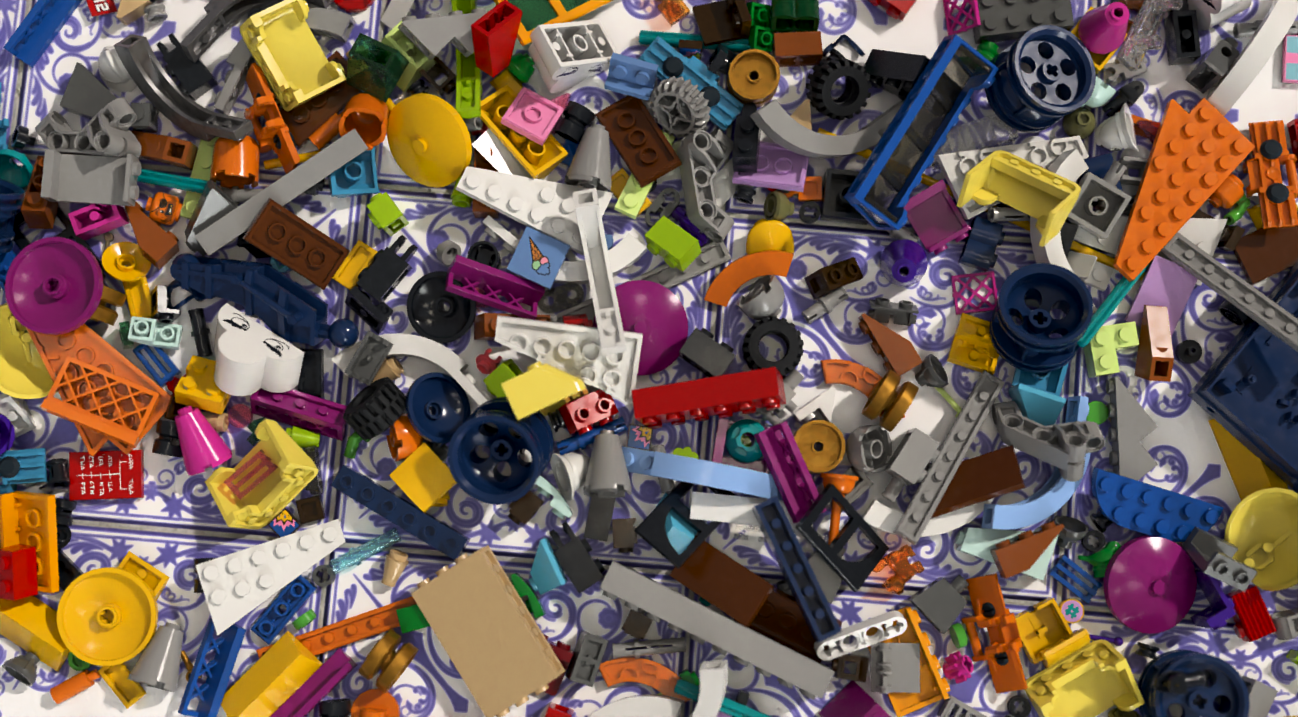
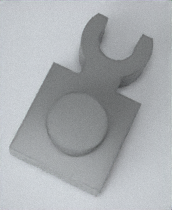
M1139 49L1118 56L1115 59L1116 64L1107 63L1101 70L1102 72L1110 70L1113 73V76L1106 79L1107 83L1114 82L1119 75L1125 81L1148 71Z

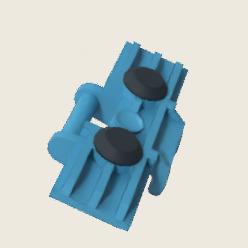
M657 36L639 57V60L658 65L657 78L660 81L673 76L676 78L682 76L685 81L691 79L693 86L698 85L697 89L700 92H704L703 97L709 100L707 104L711 108L709 120L725 132L736 119V116L741 113L743 104L722 88L717 82L720 78L719 75L709 71L707 66L694 55L690 59L686 56L684 57L661 37Z
M45 448L11 450L1 454L0 476H2L3 484L0 485V494L17 491V484L47 482Z

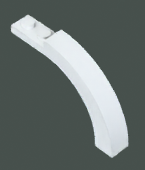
M1298 0L1273 1L1250 41L1225 75L1208 93L1206 100L1223 116L1228 113L1254 81L1289 31L1298 15Z
M1076 148L1063 152L1047 170L1075 182L1089 168ZM1030 216V238L1036 263L1054 264L1073 272L1063 250L1061 232L1059 231L1044 247L1039 246L1042 234L1035 226L1037 219ZM1093 303V307H1094L1093 313H1095L1096 310H1097V308H1096V306H1095L1094 303Z
M592 188L572 192L602 354L604 356L625 352L627 347L597 190Z
M488 215L483 220V224L486 227L484 231L494 240L497 237L504 242L502 246L513 255L520 240ZM630 233L616 246L608 250L613 276L631 267L647 252V247ZM585 260L564 261L554 282L569 285L589 284Z
M411 334L378 335L394 344L386 358L407 356L425 359L446 370L479 406L493 399L484 389L480 392L474 386L477 381L468 371L465 374L462 373L469 365L447 347L425 337ZM362 340L356 342L350 348L343 349L331 359L343 373ZM344 373L347 377L352 378V376Z
M1002 445L1001 448L1007 447L1009 445ZM994 498L931 518L921 537L935 536L960 528L981 514L984 510V504H990ZM872 500L862 518L869 526L882 532L896 535L893 532L904 513L888 508L877 500Z
M728 660L703 661L699 669V698L695 710L689 717H717L727 688Z
M634 695L611 702L588 717H679L685 701L664 695Z

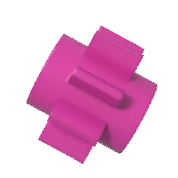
M957 651L945 657L946 662L943 663V672L949 680L955 678L956 684L967 681V678H971L970 673L973 672V663L967 655L961 656L960 651Z

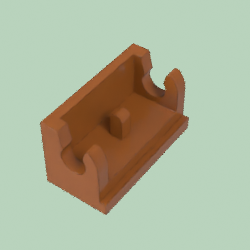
M821 31L774 33L773 56L779 67L818 65L819 61L822 60Z

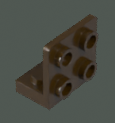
M722 0L692 7L704 46L750 37L752 19L745 0Z

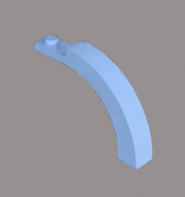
M1068 397L1065 423L1086 421L1089 413V397ZM1086 453L1083 476L1086 472L1091 453ZM1056 467L1047 482L1030 497L1007 505L984 504L981 528L1007 530L1028 527L1039 523L1058 511L1070 499L1081 483L1082 478L1075 482L1067 481L1061 476L1058 467Z
M622 446L627 470L631 473L692 483L763 499H770L775 496L779 500L782 499L772 474L685 456Z

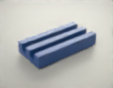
M139 344L132 351L160 387L166 386V383L168 381L171 382L175 375L182 373L163 348L154 347L170 367L171 372L166 369L148 345ZM142 349H144L147 352L150 358L154 361V363L165 375L163 378L160 377V375L156 372L153 366L141 353Z
M1065 555L1059 558L1048 573L1086 604L1090 603L1091 598L1097 594V590L1103 586ZM1063 562L1094 586L1091 588L1062 566ZM1059 569L1061 572H1063L1066 576H1068L1075 583H1077L1084 590H1086L1088 594L1085 596L1083 593H1081L1078 589L1072 586L1064 578L1056 573L1057 570Z

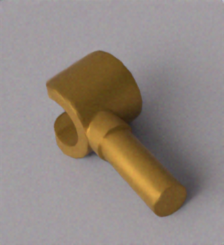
M182 650L181 658L188 671L186 673V681L188 682L193 664L190 662L186 652Z

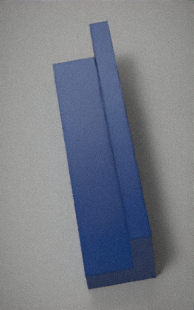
M38 0L3 48L33 68L82 0Z
M212 618L209 619L178 709L179 714L193 717H217L246 629L234 623L223 631L221 637L214 640L213 633L215 627ZM214 649V659L206 663V653ZM206 673V682L198 687L196 683L198 677ZM198 696L199 703L197 709H187L190 700Z

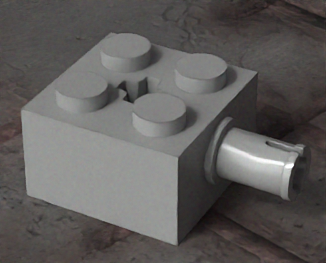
M1117 161L1112 162L1103 179L1091 172L1084 173L1078 183L1081 188L1079 197L1067 217V220L1099 239H1107L1132 198L1116 187L1121 176L1127 170L1126 166H1121V163ZM1098 201L1097 206L1099 210H1092L1093 206L1091 203Z
M918 428L908 430L888 461L887 468L884 469L885 472L892 476V479L881 495L894 503L905 485L921 483L927 474L925 467L930 462L933 463L940 453L938 447L941 443Z

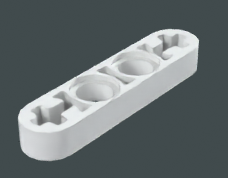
M890 611L842 628V632L821 642H815L814 649L820 659L825 661L832 660L902 634L907 628V622L899 611ZM897 620V625L892 626L893 621ZM869 628H878L876 634L872 636L866 635ZM849 635L855 636L852 643H843L845 637ZM835 641H838L839 647H837ZM828 645V650L824 651V646Z

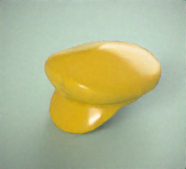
M766 218L758 220L747 235V254L763 250H780L794 253V240L790 228L781 221H767Z

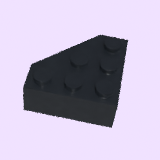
M872 49L863 68L865 69L864 72L869 74L870 79H868V82L871 83L872 87L881 88L896 95L899 99L905 100L930 59L924 55ZM944 72L934 86L949 105L960 89ZM930 93L922 108L927 109L933 115L941 116V114L945 113V110Z

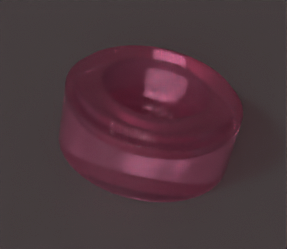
M236 404L228 411V421L234 427L245 428L253 420L251 408L247 405Z

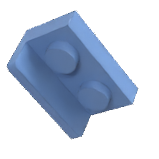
M613 53L604 88L649 101L655 87L658 65Z

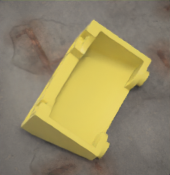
M284 0L250 16L240 26V33L257 65L261 67L280 105L286 111L302 105L346 80L342 65L335 61L328 62L305 20L308 18L309 6L305 0Z
M264 419L258 424L255 429V435L260 441L234 468L219 467L205 481L228 527L260 529L267 526L318 474L319 470L314 461L274 420Z
M1102 639L1091 642L1026 680L1028 688L1024 689L1039 717H1095L1113 706H1116L1121 711L1130 712L1145 703L1126 658L1108 641Z

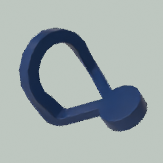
M841 35L833 44L831 43L822 51V56L826 57L832 49L845 39L861 57L865 53L847 35Z
M173 280L167 286V294H170V309H180L193 298L199 302L206 300L204 294L192 288L185 289L191 295L173 307L171 304V293L173 289L181 287V282Z

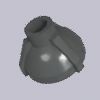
M932 354L926 356L921 364L920 371L915 374L918 384L920 386L926 384L928 387L940 388L947 386L948 377L939 359Z
M1058 515L1054 518L1055 524L1064 525V528L1058 534L1059 539L1057 541L1058 546L1070 549L1073 543L1083 539L1088 532V525L1075 518Z
M27 652L25 656L20 655L5 661L2 667L15 679L30 687L36 681V664L40 659L33 653Z

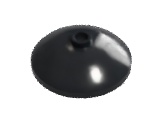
M436 271L422 276L412 286L407 298V314L412 327L422 337L438 343L452 342L464 336L473 325L477 311L476 301L445 291L447 271ZM453 279L454 285L464 287L461 281ZM445 302H448L450 305L448 311L444 308Z

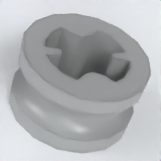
M155 3L144 8V12L148 14L146 20L150 23H155L167 19L168 15L164 12L166 9L165 5Z

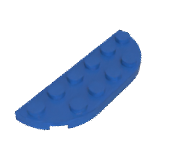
M1096 467L1093 469L1092 494L1100 507L1099 510L1111 522L1127 529L1150 536L1166 538L1173 542H1185L1195 526L1206 532L1209 531L1218 521L1224 507Z

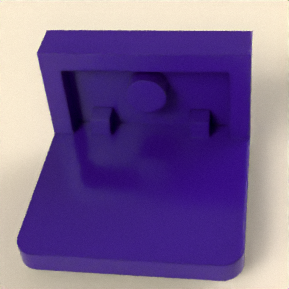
M1196 569L1197 583L1210 606L1190 618L1195 626L1213 628V630L1219 629L1227 624V619L1236 615L1233 609L1235 604L1228 594H1224L1220 587L1222 585L1220 580L1205 574L1202 570Z

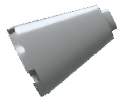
M592 124L591 127L585 129L565 175L564 182L566 184L574 186L579 184L585 188H596V190L601 191L611 190L609 132L605 130V126Z
M602 430L599 435L595 436L583 487L584 495L592 497V493H598V498L624 497L625 492L629 495L631 494L632 487L620 438L612 430Z
M166 622L165 626H159L129 673V680L138 683L142 682L147 686L176 693L184 632L180 631L181 626Z

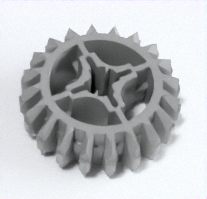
M673 76L662 80L654 88L653 94L649 98L651 101L649 107L654 110L651 116L656 117V123H660L663 126L662 131L668 130L670 136L675 134L678 139L687 137L696 131L704 130L711 117L709 115L711 108L707 106L709 100L703 97L704 92H700L697 89L698 85L693 86L691 84V79L685 81L682 76L679 78Z

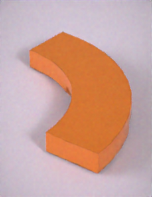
M763 250L734 260L715 277L707 290L704 300L727 307L734 292L747 281L756 277L773 274L787 277L794 253L780 250Z
M841 359L820 361L825 384L847 385L857 389L867 398L876 384L882 379L875 371L852 361Z
M623 657L600 664L599 670L608 687L623 682H638L651 686L664 696L674 697L685 702L691 700L674 692L675 685L681 678L669 668L652 660Z

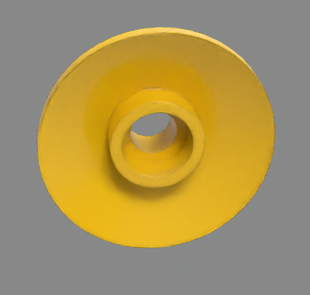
M132 242L112 244L102 254L101 263L103 269L109 276L120 281L139 280L151 268V263L142 256L138 244Z

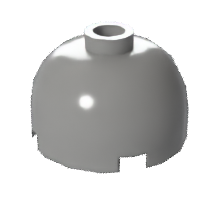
M774 274L771 275V278L769 275H765L747 288L750 292L746 297L741 295L737 301V306L744 314L752 319L761 320L762 318H771L772 316L779 315L785 294L783 286Z
M865 425L858 427L850 433L846 443V455L854 468L866 473H879L887 468L889 464L885 463L887 456L892 455V441L887 430H882L880 425Z

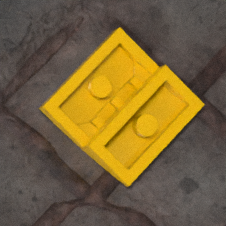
M962 313L951 343L947 361L981 373L985 370L993 375L999 354L994 349L990 339V322Z
M425 442L389 475L424 513L456 484L449 466Z
M130 551L117 567L131 571L142 578L151 588L156 601L170 578Z
M1080 628L1040 651L1039 653L1043 658L1042 663L1045 668L1052 666L1090 644L1089 633L1087 629Z

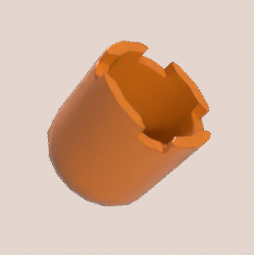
M370 92L354 95L347 102L338 125L340 136H344L355 128L369 149L367 150H372L374 146L382 143L387 133L389 110L385 101L378 95Z
M248 135L238 141L219 137L214 144L210 179L213 182H216V180L220 181V186L232 189L233 186H238L239 189H244V185L250 184L252 188L257 187L259 184L260 150L257 141Z

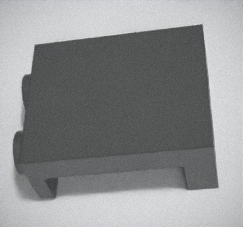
M1196 526L1182 545L1205 574L1239 590L1245 591L1257 574L1254 568L1233 559L1238 550L1234 544Z

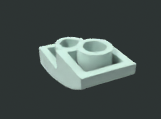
M132 316L128 340L159 348L179 350L183 327L177 324L159 323L153 318Z
M539 476L535 482L539 486L537 491L547 498L550 495L554 496L549 504L553 507L551 512L561 519H564L565 516L571 518L573 513L562 494L548 480Z

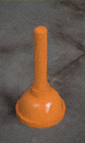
M820 473L824 488L828 484H833L844 498L845 494H849L853 490L855 482L859 478L858 476ZM833 499L828 545L838 535L841 508Z

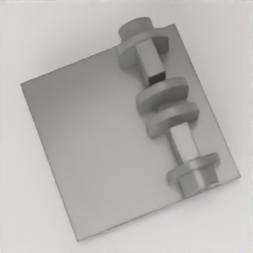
M876 643L871 645V692H880L881 694H889L890 692L920 693V643Z

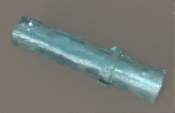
M394 527L357 548H350L349 552L331 560L330 564L334 566L332 567L334 572L339 574L355 564L357 566L362 564L361 561L395 543L401 542V536H399V532Z

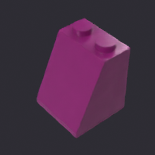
M853 680L818 713L821 717H891Z

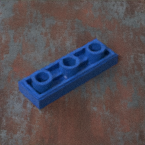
M301 574L283 589L252 626L251 630L268 645L271 644L317 587ZM282 604L286 606L285 613L280 610Z

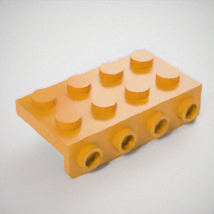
M23 491L1 494L0 548L18 544L36 546L38 591L46 593L59 592L55 495Z
M909 606L896 610L902 613L907 622L906 630L898 636L879 642L920 643V693L890 692L887 694L896 717L904 716L941 699L946 700L949 698L947 692L950 691L945 677L941 678L937 670L941 667L936 655L931 656L928 646L931 645L926 632L922 633L918 625L921 623L919 614L916 609L912 610ZM897 620L893 621L892 626L897 625ZM869 628L866 635L872 636L876 634L878 628ZM870 645V646H868L867 648H868L869 653H870V655H871V645Z

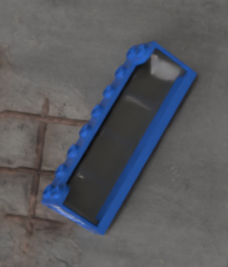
M957 34L943 38L844 196L877 230H899L906 224L908 212L903 207L908 203L912 190L920 184L921 176L925 169L933 163V156L936 151L945 144L946 135L958 123V116L971 102L970 97L974 90H980L984 87L988 88L995 81V74L999 68Z

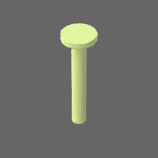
M934 387L957 412L955 415L957 418L962 408L943 388Z

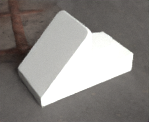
M1069 251L1067 261L1073 272L1086 285L1105 291L1114 268L1097 262V257L1094 255Z
M831 387L794 413L793 417L797 423L802 419L807 423L817 416L815 410L819 411L825 421L831 423L836 395L835 387Z
M5 393L0 394V413L6 416L13 424L15 438L36 428V423L25 399L14 398Z

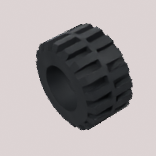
M834 56L828 57V61L825 59L819 61L820 66L815 65L812 68L814 73H809L807 77L810 79V83H806V89L809 90L806 95L811 100V106L816 108L815 110L838 120H844V118L851 119L853 118V113L858 115L862 112L860 108L862 106L866 107L868 104L865 101L866 98L871 96L868 89L872 88L871 83L867 81L870 77L868 73L864 72L865 69L858 65V63L839 56L837 58ZM844 76L846 80L845 90L839 98L832 100L831 88L838 78Z
M776 316L762 318L761 321L755 322L746 333L742 345L744 361L746 360L749 369L757 370L776 367L782 376L790 373L799 364L804 351V342L801 340L800 331L795 329L793 323H788L787 319H778ZM769 334L778 335L785 341L787 346L785 356L776 362L766 360L759 352L760 340Z
M389 377L378 379L371 383L370 386L365 387L352 399L345 409L343 419L363 440L374 438L387 430L403 414L406 409V396Z

